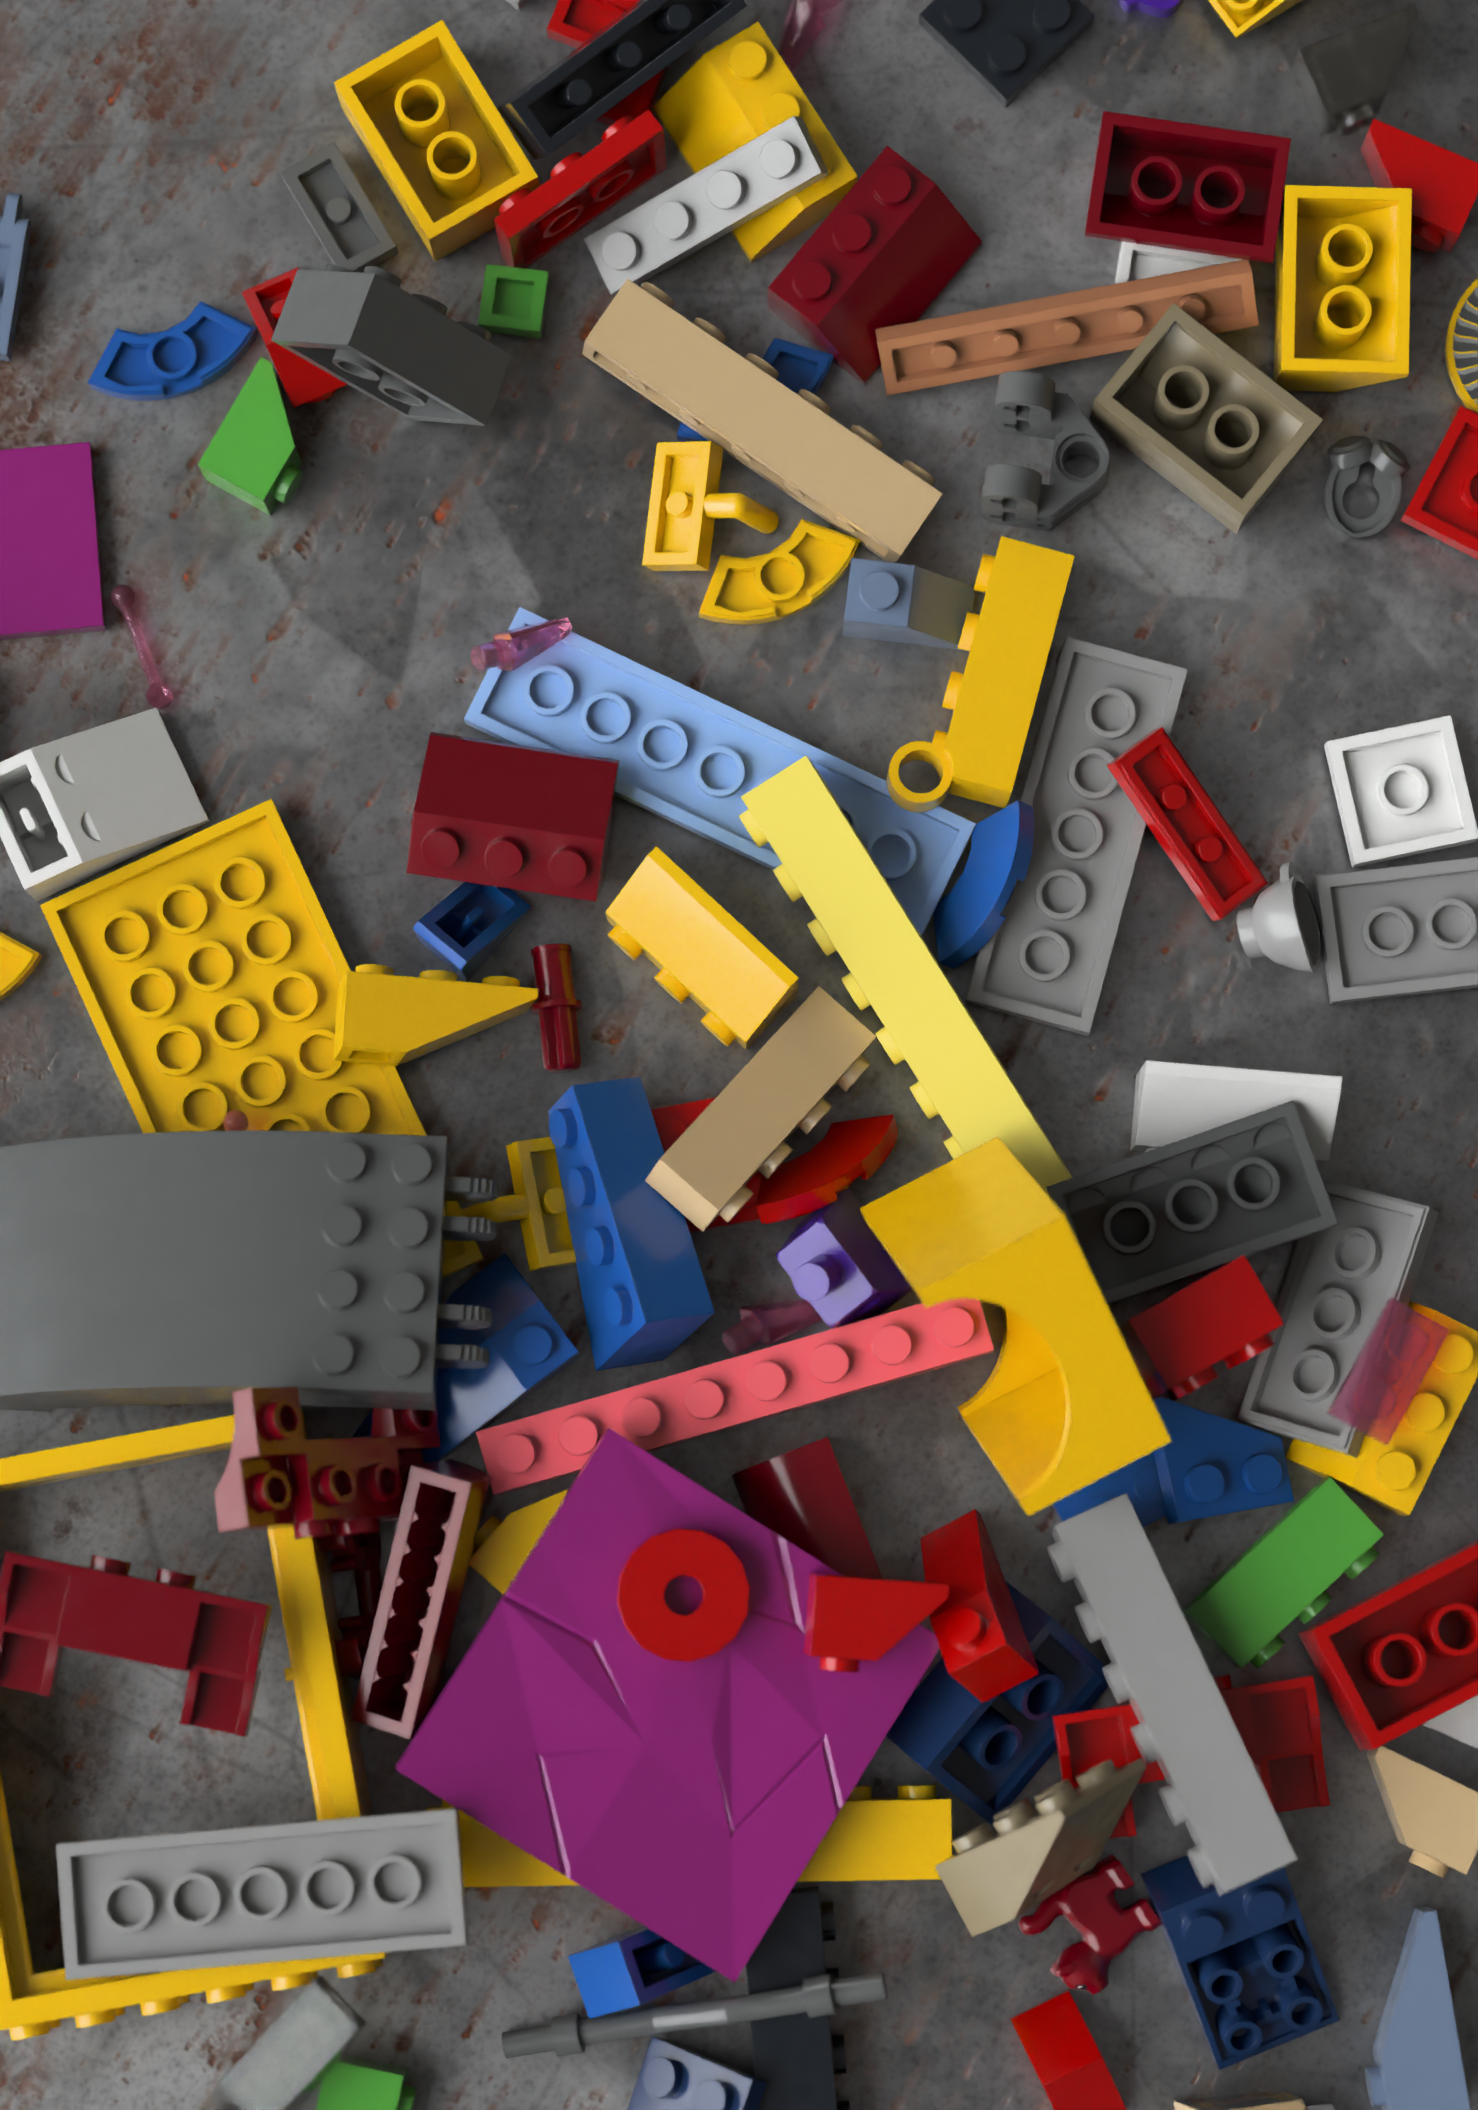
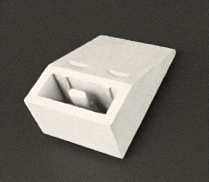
M157 708L30 748L0 762V838L24 890L37 902L210 822Z

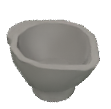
M1293 862L1283 863L1280 867V880L1261 892L1253 907L1237 912V928L1240 941L1250 960L1267 956L1275 963L1296 970L1317 973L1323 958V943L1317 910L1297 866Z

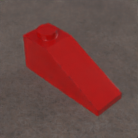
M974 1509L921 1537L925 1581L942 1582L949 1585L948 1599L929 1615L948 1673L982 1703L1039 1674L981 1513Z

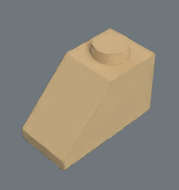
M1384 1746L1368 1750L1366 1755L1397 1841L1413 1849L1409 1862L1445 1879L1449 1868L1467 1875L1478 1851V1792Z

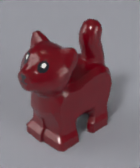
M1110 1854L1096 1863L1092 1870L1082 1874L1041 1901L1034 1913L1022 1916L1019 1920V1928L1025 1935H1038L1047 1930L1057 1917L1064 1916L1081 1934L1082 1940L1067 1946L1051 1965L1050 1972L1055 1974L1056 1977H1060L1063 1983L1070 1989L1086 1990L1094 1995L1100 1993L1108 1986V1972L1112 1960L1127 1950L1144 1931H1154L1160 1926L1161 1922L1144 1898L1123 1909L1120 1908L1114 1898L1115 1890H1127L1134 1886L1135 1883L1121 1862L1113 1854Z

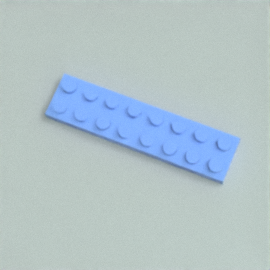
M519 607L464 717L465 724L505 743L620 760L616 796L771 870L781 865L782 862L769 842L759 848L743 825L739 815L748 810L741 796L804 756H808L921 936H923L976 825V823L940 806L927 812L907 811L893 801L889 795L885 780Z

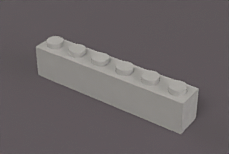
M1127 1493L1056 1524L1052 1533L1056 1543L1047 1547L1051 1561L1061 1581L1064 1583L1073 1579L1084 1602L1075 1606L1079 1622L1090 1643L1099 1639L1103 1643L1111 1661L1110 1664L1102 1667L1105 1678L1116 1701L1122 1703L1129 1700L1139 1724L1130 1728L1132 1736L1146 1764L1157 1760L1168 1784L1158 1789L1160 1797L1173 1824L1177 1826L1185 1822L1196 1845V1847L1187 1850V1854L1203 1888L1214 1884L1220 1897L1298 1860Z

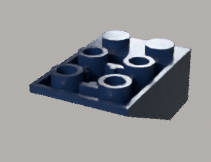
M1188 1855L1141 1874L1155 1914L1161 1922V1930L1219 2070L1340 2021L1285 1868L1279 1869L1220 1897L1214 1884L1203 1888Z

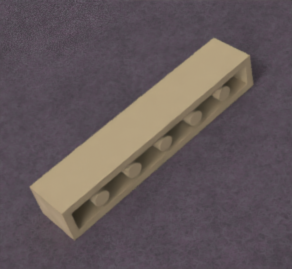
M627 278L585 339L582 355L707 440L723 447V451L848 536L861 540V545L886 562L896 563L943 494L932 487L936 482L933 476L911 461L904 460L902 465L881 452L883 448L882 442L866 429L858 425H852L850 429H847L828 416L831 408L815 394L804 389H800L796 394L776 380L779 376L777 370L762 358L748 353L743 358L724 345L727 340L726 336L711 323L701 318H695L692 323L672 309L675 304L674 301L658 287L648 282H643L639 287Z

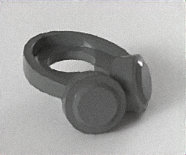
M1366 436L1345 437L1328 449L1332 468L1325 483V509L1331 523L1340 532L1351 537H1367L1385 528L1393 518L1401 498V478L1410 469V464L1405 454L1390 442L1380 439L1372 443ZM1371 461L1375 466L1372 485L1378 491L1379 504L1371 515L1364 518H1356L1345 511L1342 504V496L1350 484L1357 482L1360 465Z

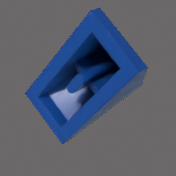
M464 882L419 919L413 930L425 947L464 980L469 982L525 917L531 906L509 888Z

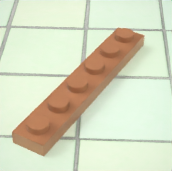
M1238 260L875 329L887 396L999 375L1009 371H1021L1136 349L1173 303L1213 334L1259 326L1253 275L1249 260Z

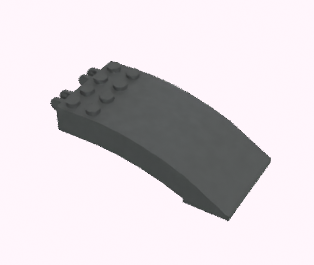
M184 1131L64 1138L0 1147V1410L52 1412V1409L101 1406L234 1404L232 1392L263 1387H298L300 1405L436 1411L437 1368L478 1369L488 1367L490 1352L488 1349L477 1345L439 1344L440 1328L478 1330L490 1327L492 1311L486 1307L441 1304L445 1240L485 1242L496 1238L495 1221L483 1217L446 1216L447 1201L485 1203L497 1200L499 1184L486 1178L449 1177L450 1152L448 1139L445 1136L322 1131Z

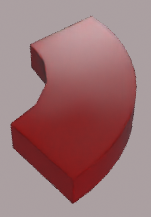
M894 1114L831 1123L825 1138L809 1152L789 1162L782 1163L768 1179L762 1174L756 1203L761 1224L780 1222L811 1213L837 1201L836 1193L850 1187L860 1175L863 1180H868L883 1165L896 1143L899 1132Z

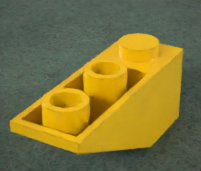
M359 965L356 967V972L347 971L338 985L333 1061L390 1066L401 1065L526 1013L538 998V988L520 987L521 981L519 979L507 976H489L483 978L482 983L457 981V974L443 970H426L420 972L419 977L394 975V969L385 965Z

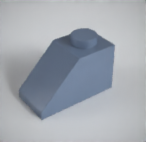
M851 558L843 636L961 650L958 649V644L967 612L972 613L974 586L915 565Z

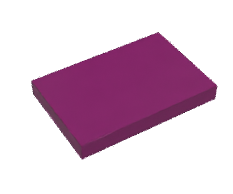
M90 442L0 450V640L107 630L93 446Z

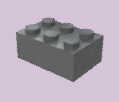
M333 264L326 265L325 271L297 270L271 338L273 342L409 420L487 426L512 359V355L490 343L493 336L489 331L468 322H455L446 316L448 308L444 304L424 295H411L399 288L402 281L398 276L378 267L366 266L363 273L353 272Z

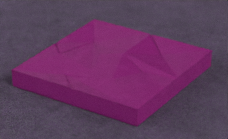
M607 1428L395 1767L397 1771L735 1982L940 1647L935 1633L919 1624L878 1661L860 1660L859 1672L819 1669L820 1657H810L804 1653L809 1573L841 1574L612 1429ZM673 1528L702 1530L725 1542L742 1562L750 1586L748 1614L737 1636L717 1654L693 1662L664 1660L640 1647L624 1627L616 1603L618 1576L629 1554L649 1537ZM685 1575L673 1578L667 1584L664 1591L666 1605L672 1612L677 1614H687L695 1610L702 1597L699 1583L693 1577Z

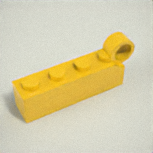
M1004 536L1000 538L995 556L983 553L973 589L985 593L980 615L967 612L958 644V649L969 651L964 674L951 670L942 704L943 708L954 710L948 733L935 730L932 743L914 741L905 744L895 752L889 765L886 784L889 795L898 806L911 812H927L939 806L949 793L1001 808L1007 807L1041 685L1074 555ZM910 761H925L937 770L940 784L928 793H915L908 790L902 784L898 771L904 764Z

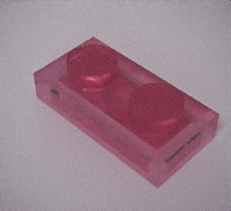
M1393 1298L1388 1299L1326 1414L1378 1443L1388 1445L1449 1329Z

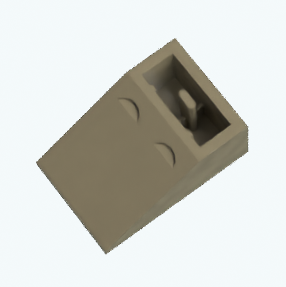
M1142 1758L1116 1769L1111 1759L1106 1760L1077 1776L1076 1779L1080 1786L1074 1788L1069 1778L1062 1780L1034 1796L1036 1806L1032 1807L1026 1797L994 1814L993 1818L995 1821L993 1824L995 1828L993 1830H990L987 1823H984L952 1841L957 1852L934 1867L972 1937L1016 1919L1096 1865L1146 1768Z

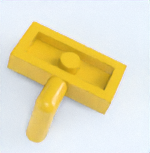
M712 441L657 443L642 565L653 571H709L715 519L735 518L763 534H769L777 528L779 517L772 509L742 493H718L723 447Z
M551 1137L521 1140L506 1145L515 1194L500 1196L497 1200L477 1203L462 1209L464 1217H483L495 1221V1223L520 1220L529 1271L575 1265L576 1256L568 1223L565 1197L562 1190L555 1145Z

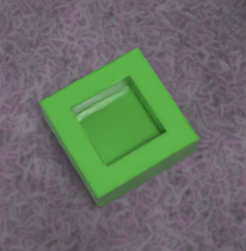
M486 264L478 326L490 333L541 339L550 280L549 272Z

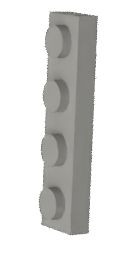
M793 116L589 235L584 240L610 294L616 295L627 278L636 285L643 283L829 175V172L803 118Z

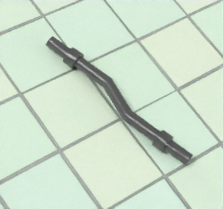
M883 1972L832 1980L831 1975L826 1974L804 1978L803 1985L729 1998L652 2007L598 2016L591 2019H581L580 2014L575 2013L552 2017L550 2025L503 2032L502 2047L506 2058L555 2051L557 2056L560 2057L584 2053L586 2045L658 2033L737 2024L807 2012L809 2018L837 2014V2007L887 1999V1985Z

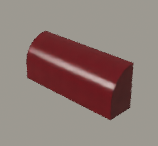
M828 1437L756 1464L731 1476L746 1515L841 1575L882 1578Z
M453 1459L411 1465L351 1716L352 1721L411 1739L436 1702L490 1476L484 1471Z

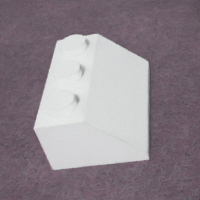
M1145 1061L1136 1074L1130 1151L1148 1152L1294 1100L1318 1167H1321L1329 1161L1342 1077Z

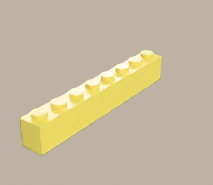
M804 756L741 796L748 810L739 815L743 825L759 848L769 842L782 862L781 865L773 869L774 874L792 902H795L802 896L816 916V919L807 924L808 928L827 957L838 951L850 971L849 974L841 978L843 984L861 1011L870 1005L875 1010L885 1026L875 1032L892 1062L897 1065L906 1060L917 1077L918 1082L909 1088L928 1119L930 1120L940 1114L953 1136L943 1142L953 1160L999 1137L1048 1196L1046 1187L1073 1178L808 756Z

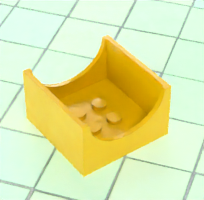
M999 1137L859 1208L868 1227L875 1233L926 1308L937 1303L955 1299H977L992 1302L1003 1307L1004 1332L997 1363L981 1389L957 1408L965 1424L1028 1516L1171 1442V1438L1065 1215Z

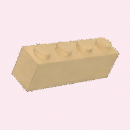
M818 986L659 1159L645 1179V1182L702 1232L706 1230L718 1215L726 1222H730L754 1194L745 1186L759 1171L768 1179L793 1151L785 1143L791 1134L799 1128L808 1135L832 1108V1105L824 1099L836 1085L847 1092L870 1066L871 1063L862 1055L877 1036Z

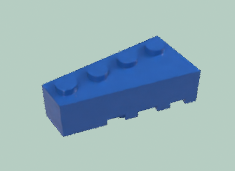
M640 1076L575 1084L548 1111L549 1133L555 1145L595 1370L601 1371L663 1361L709 1319L715 1311L685 1216L645 1182V1179L665 1153Z

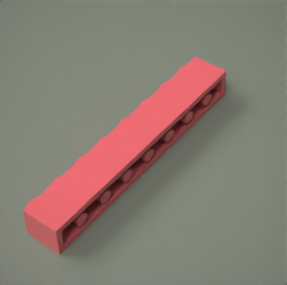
M948 1300L928 1308L923 1303L480 1430L476 1434L487 1474L490 1476L489 1481L493 1495L501 1496L579 1473L607 1428L612 1429L650 1453L989 1355L994 1351L980 1300Z

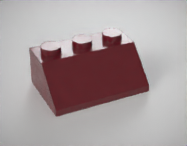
M1103 111L1096 145L1084 236L1273 263L1291 138Z
M887 145L769 285L768 310L818 350L833 355V362L865 386L881 366L875 329L919 321L982 246V240L938 185Z
M431 732L413 811L406 873L597 901L605 876L620 760Z

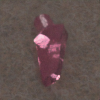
M791 0L777 49L791 73L819 33L827 27L822 17L842 0Z
M568 617L494 634L491 642L472 648V663L479 671L494 667L507 671L516 670L567 637L573 627Z
M807 1300L742 1306L739 1308L740 1322L724 1332L722 1340L732 1354L738 1355L756 1341L770 1346L775 1341L822 1320V1318Z

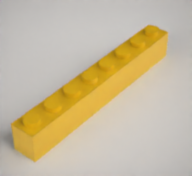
M936 1784L897 1785L898 1797H872L870 1785H856L797 1882L941 1879L934 1866L952 1855L950 1797L937 1796ZM442 1799V1805H430L426 1810L456 1807ZM459 1810L465 1887L579 1885Z

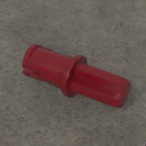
M562 943L536 946L530 951L533 958L538 998L537 1003L531 1006V1011L533 1014L539 1015L543 1066L547 1071L553 1073L570 1072L578 1069L581 1065L576 1011L582 1009V1001L575 999L571 961L572 946Z

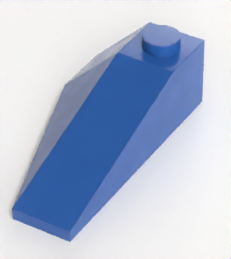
M506 1253L457 1288L445 1303L486 1307L492 1311L490 1327L478 1330L440 1328L439 1344L477 1345L490 1351L489 1366L478 1369L437 1368L436 1408L441 1447L422 1451L423 1463L444 1460L476 1436L477 1431L484 1430L582 1356ZM372 1409L351 1438L371 1436Z

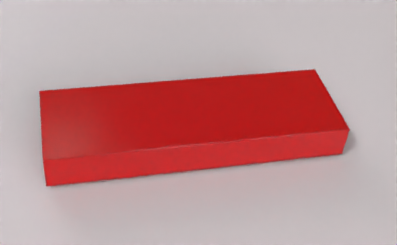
M1163 727L1154 729L1106 765L1212 921L1223 919L1268 884Z

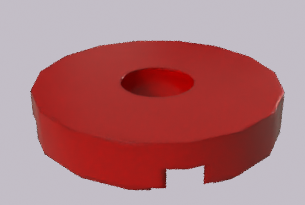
M673 1528L649 1537L629 1554L618 1576L616 1603L624 1627L640 1647L664 1660L693 1662L717 1654L737 1636L748 1614L750 1586L742 1562L725 1542L702 1530ZM681 1575L693 1577L699 1583L702 1591L699 1605L695 1610L687 1614L672 1612L664 1599V1591L667 1584L673 1578Z

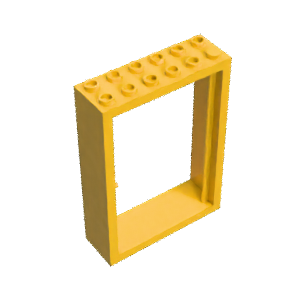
M301 1409L304 1439L308 1440L303 1410ZM234 1415L0 1458V1492L229 1450L232 1448ZM294 1528L267 1529L291 1665L290 1668H284L286 1681L293 1680L317 1820L373 1815L358 1724L351 1720L354 1701L349 1675L341 1676L334 1641L343 1640L342 1632L337 1625L339 1615L328 1552L321 1551L319 1537L295 1539ZM0 1770V2030L9 2029L11 2040L50 2033V2029L61 2026L60 2019L73 2016L75 2017L76 2028L115 2021L116 2016L126 2014L125 2007L140 2004L142 2015L176 2010L181 2008V2004L190 2002V1994L200 1992L206 1993L207 2003L236 1999L246 1996V1992L254 1990L253 1982L271 1979L273 1991L311 1984V1979L319 1977L318 1970L336 1967L338 1978L368 1974L377 1971V1967L383 1965L382 1958H385L390 1953H371L66 1980L65 1968L34 1974Z

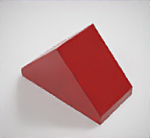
M1065 1990L1010 2018L1054 2110H1127L1105 2061L1069 1990Z

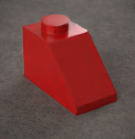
M1373 118L1361 147V152L1376 188L1412 189L1411 245L1427 252H1437L1441 249L1451 253L1478 195V163Z
M299 267L242 291V295L293 408L306 402L316 403L332 396L338 388L347 385L271 340L296 272L300 270Z
M809 1573L804 1653L810 1657H820L819 1669L859 1672L860 1660L878 1661L948 1599L949 1585L931 1581Z

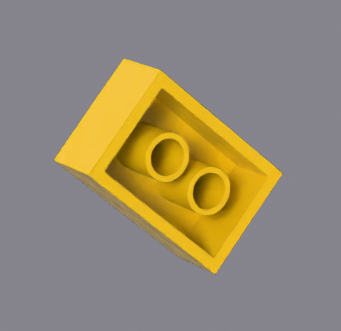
M443 20L334 82L341 108L435 262L495 228L494 218L500 215V206L514 193L524 188H529L532 192L540 186L538 175Z

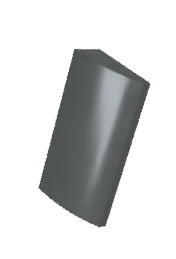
M1294 1100L1046 1187L1050 1199L1065 1215L1107 1306L1224 1266L1242 1255H1245L1247 1258L1338 1225Z

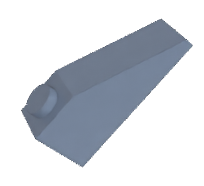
M1429 1906L1414 1908L1372 2048L1375 2066L1365 2067V2078L1372 2107L1382 2106V2110H1470L1437 1910Z

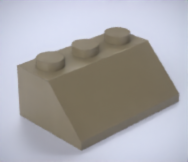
M1174 303L1094 399L1089 418L1235 534H1238L1277 486L1323 422L1321 417Z

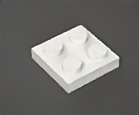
M1451 715L1330 740L1325 743L1324 749L1352 868L1469 844L1478 840L1477 824Z

